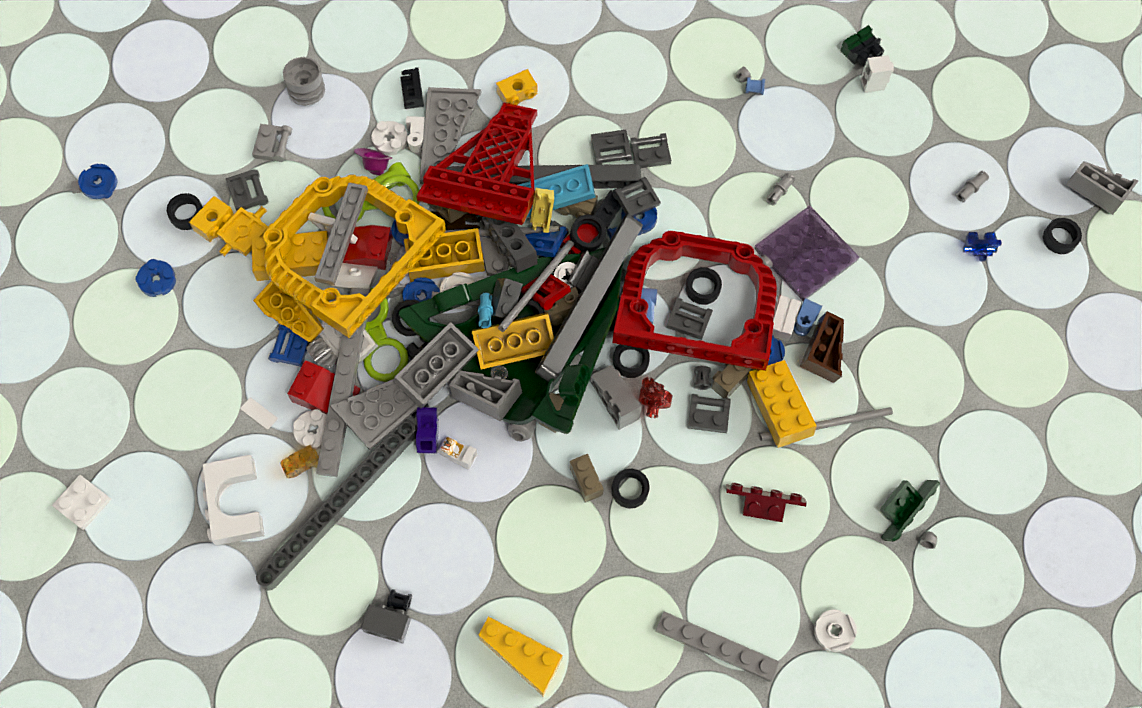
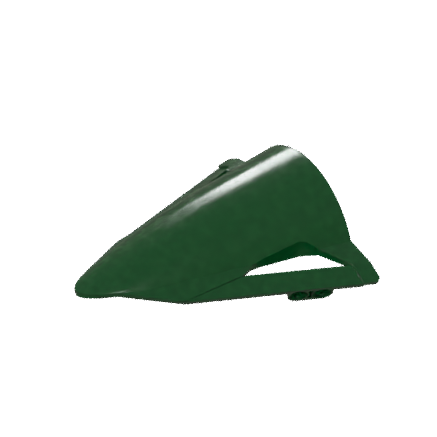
M606 247L589 252L588 254L599 260ZM582 253L566 255L558 266L564 262L577 264ZM538 258V264L517 273L514 268L474 283L462 284L445 290L428 300L400 310L399 316L416 334L429 344L447 325L429 321L428 318L479 300L480 295L483 293L492 295L496 280L500 278H507L522 283L523 288L539 277L554 258ZM624 260L555 381L551 378L548 382L535 373L544 355L481 369L478 355L476 354L460 370L484 374L485 377L495 378V376H499L502 379L511 381L519 379L522 393L502 421L523 425L535 419L557 432L570 433L575 415L615 313L618 310L621 272ZM566 273L562 279L568 281L571 275ZM539 290L536 292L544 298L547 296ZM521 292L518 300H520L523 297ZM525 305L516 319L538 315L533 307ZM478 313L469 320L454 325L474 345L472 330L481 328L479 326ZM491 317V325L502 323V320ZM562 324L552 326L554 337ZM583 352L579 364L570 365L575 356ZM562 377L559 383V394L564 401L560 410L557 411L550 398V393Z

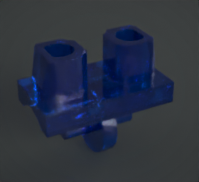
M969 232L966 236L963 252L973 253V256H979V260L985 262L987 256H993V253H996L998 247L1002 245L1001 240H997L995 232L985 233L984 239H979L977 232Z

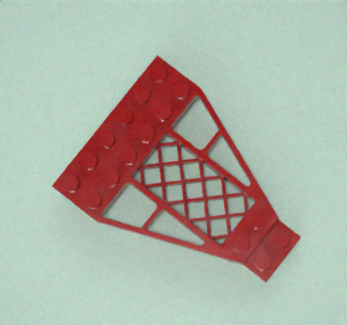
M503 103L498 114L491 118L487 127L436 166H429L423 177L424 184L417 194V201L523 225L534 203L535 195L532 125L538 115L537 109ZM506 142L505 144L498 145V143ZM474 146H476L470 157L464 155ZM494 146V148L486 149V147ZM511 149L510 152H507V153H504V152H503V151H505V150ZM526 150L529 151L530 170L517 167ZM499 153V156L492 158L491 155ZM485 157L488 158L487 160H484V161H481V162H480V160H479V159H482V158H485ZM502 161L505 162L504 164H501V165H497V164H496V163H499V162H502ZM454 162L465 164L462 172L446 168ZM490 165L493 166V168L485 170V167ZM481 170V172L473 174V171ZM498 173V176L490 177V175ZM512 176L531 179V188L509 182Z

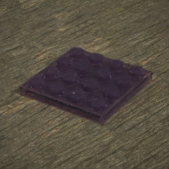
M811 206L801 211L754 247L760 256L766 255L773 263L772 269L803 302L805 298L808 299L860 258Z

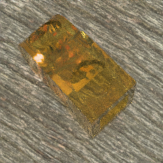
M308 445L289 455V457L281 461L280 465L286 478H294L313 467L317 468L319 455L313 446Z

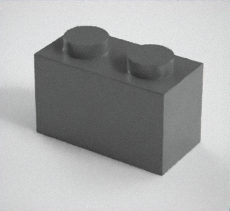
M507 278L496 280L492 295L493 314L491 317L502 321L518 303L522 283Z
M378 603L375 606L369 605L361 628L363 632L404 643L411 621L407 612L400 609H395V612L387 610V606Z

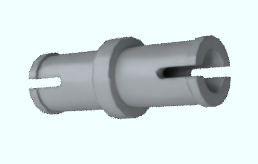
M981 170L956 193L957 199L965 202L973 193L979 191V187L989 179V175Z
M786 173L780 182L774 185V189L766 197L768 204L776 205L781 196L787 193V189L795 181V177L792 174Z

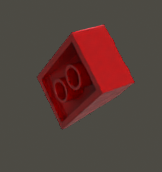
M377 225L355 227L353 234L358 239L355 244L349 243L343 263L374 266L380 270H387L393 240L391 227Z
M305 360L287 393L291 402L310 410H320L327 415L335 374ZM355 385L353 396L358 395L361 390Z

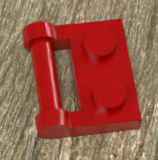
M550 274L538 289L547 296L544 298L535 293L532 299L538 302L543 309L550 310L553 303L570 293L571 289L568 284ZM536 279L522 288V295L528 291Z

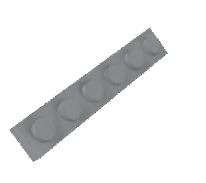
M348 183L314 277L316 282L335 285L368 191L367 186Z
M663 611L655 632L769 682L773 680L779 661L665 611Z

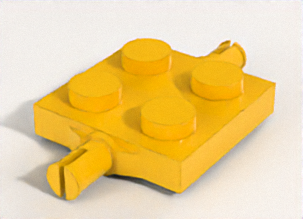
M261 206L254 214L240 207L216 233L226 243L219 250V253L225 257L233 249L247 256L252 250V238L263 237L264 232L268 228L260 219L267 210Z

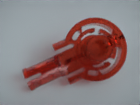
M646 377L642 381L643 386L641 387L638 400L643 405L648 406L647 417L652 418L654 415V418H658L659 409L671 407L673 395L664 390V385L655 382L652 377L650 379Z

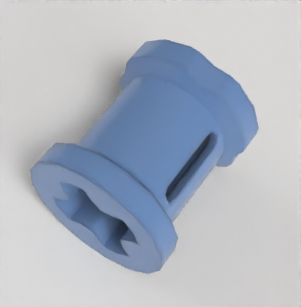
M747 77L745 93L758 92L763 95L765 79L751 80Z

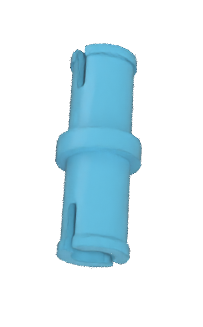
M489 293L480 295L478 314L479 326L481 328H489L491 326L493 307L492 295Z

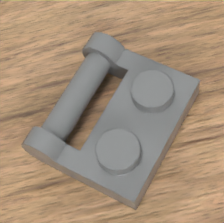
M260 124L252 153L253 158L283 162L285 160L284 152L288 137L292 133V128L287 125L281 127ZM279 134L281 135V139L279 142L277 152L273 153L276 140Z

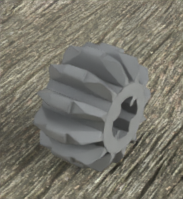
M322 338L313 340L306 347L315 362L325 369L333 367L338 361L336 355Z

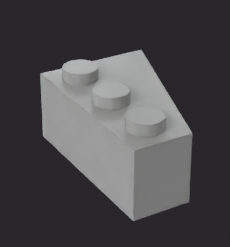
M1083 161L1066 185L1113 215L1139 180L1133 179L1131 181L1122 178V174L1116 173L1114 175L1105 172V168Z
M610 365L591 375V384L619 430L639 420L642 406L624 383L617 369L615 370Z
M459 371L449 384L452 398L500 422L522 393L519 379L511 381L502 379L499 376H495V378L485 377L484 374Z

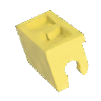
M535 188L530 219L533 230H536L539 226L542 227L543 232L549 233L554 204V190Z

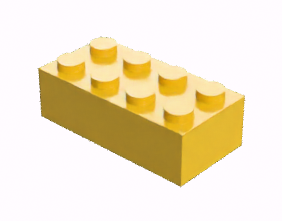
M479 229L444 233L408 272L410 282L422 277L428 279L449 277L455 272L470 274L485 271ZM409 238L404 239L406 252L410 249Z
M327 231L294 234L290 238L291 249L283 258V262L301 277L315 276L329 239ZM263 237L252 238V272L257 281L270 280L264 263L266 244Z
M548 312L513 320L504 332L498 329L501 323L491 325L489 328L472 330L475 346L479 349L477 355L481 369L542 356L554 338Z
M783 360L768 365L766 371L758 369L750 371L747 384L777 448L814 436L817 425L786 361Z

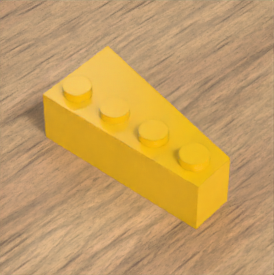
M488 616L478 635L479 640L544 697L563 659V655Z

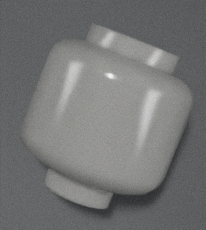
M534 419L530 423L523 425L510 423L508 432L516 441L528 440L534 432L536 421Z

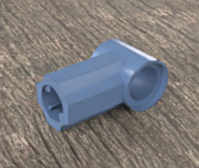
M643 288L641 299L648 303L647 318L653 324L657 289Z

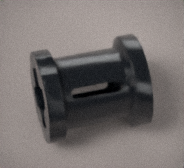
M392 589L387 600V607L393 606L407 612L411 604L412 594L404 595Z

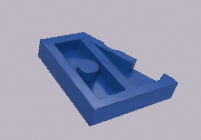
M563 226L560 227V231L551 233L541 231L539 233L526 234L525 236L536 250L538 256L554 258L567 230Z

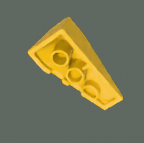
M272 281L253 300L265 315L291 329L292 332L308 342H312L324 330L311 309L280 290Z

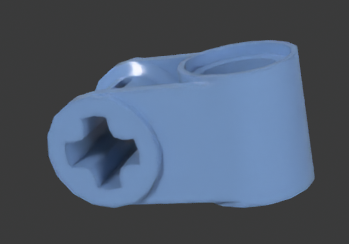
M805 298L793 330L795 334L806 336L810 332L814 321H816L822 309V305Z

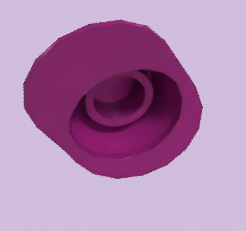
M357 148L354 150V153L362 157L364 169L374 175H382L388 167L389 159H393L391 156L373 149Z

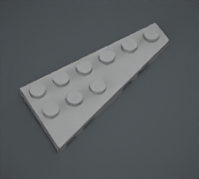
M428 87L420 184H424L423 177L430 165L436 166L454 152L481 95V89Z
M393 380L368 389L359 395L351 396L342 402L330 405L331 409L369 450L375 447L419 407Z

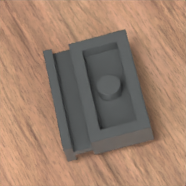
M587 251L582 253L567 281V284H571L573 288L576 287L578 292L582 290L598 262V259L588 254L589 252Z

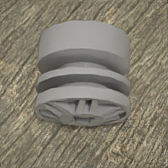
M298 57L290 60L285 65L283 78L291 100L298 105L304 106L319 102L325 93V85L319 64L312 58Z

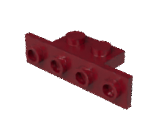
M739 483L726 484V493L745 496L743 516L783 522L786 503L804 507L807 505L806 499L801 494L791 493V495H786L779 490H771L769 492L763 491V488L757 486L746 488Z

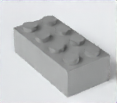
M450 322L394 377L393 382L422 409L477 354L479 349Z

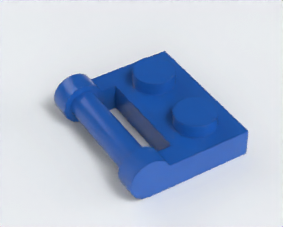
M279 324L277 340L273 352L270 353L268 359L276 363L282 362L302 367L307 352L306 347L310 342L295 334L286 326ZM291 333L284 355H282L280 352L286 334Z

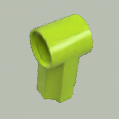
M396 162L389 167L387 172L373 180L381 184L386 178L393 175H404L409 178L411 176L401 162ZM396 182L391 184L387 189H391L395 186H404L406 184Z

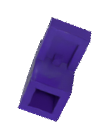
M417 407V453H437L439 434L437 408L423 407L421 409Z

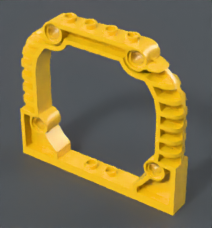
M348 175L342 178L336 176L331 179L319 177L311 185H308L305 191L295 198L292 204L264 232L263 239L266 244L264 254L265 269L270 280L280 290L311 309L315 316L350 338L445 233V221L411 199L406 201L392 190L366 176ZM348 183L367 186L368 191L365 201L396 220L398 231L409 236L410 249L399 261L392 265L391 270L386 275L380 278L379 283L366 297L360 293L340 295L339 291L335 288L321 290L292 271L283 262V258L291 249L290 238L309 220V214L311 212L315 213L320 207L334 205L341 197H344Z

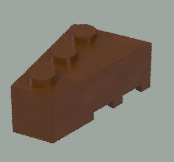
M828 311L819 318L800 367L832 383H835L842 377L841 360L843 359L844 319Z

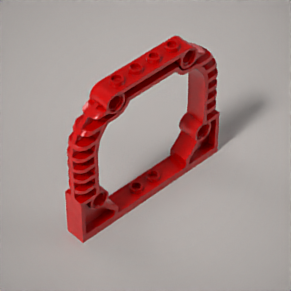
M666 231L663 233L662 238L654 239L649 244L641 246L632 255L628 263L612 343L766 371L774 326L773 319L777 296L776 279L771 269L763 264V260L754 254L753 247L748 244L684 232ZM681 256L728 264L734 272L748 275L755 285L756 302L753 319H748L745 322L741 336L732 340L731 346L654 333L655 326L647 318L648 303L641 299L644 279L649 267L658 260L674 261Z

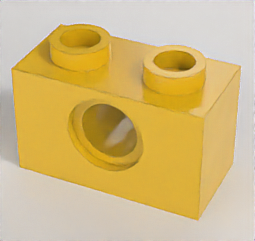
M528 69L496 83L497 94L503 103L518 105L520 102L532 99L538 94V85Z
M213 196L189 223L193 231L211 242L214 238L218 237L216 233L234 213L230 206Z

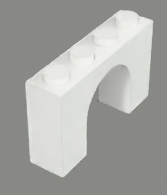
M246 455L203 464V471L200 474L206 489L203 490V498L208 506V509H205L206 520L210 523V528L207 529L209 540H212L218 546L265 536L263 519L259 512L229 516L222 513L220 509L221 495L229 486L257 479L253 457Z

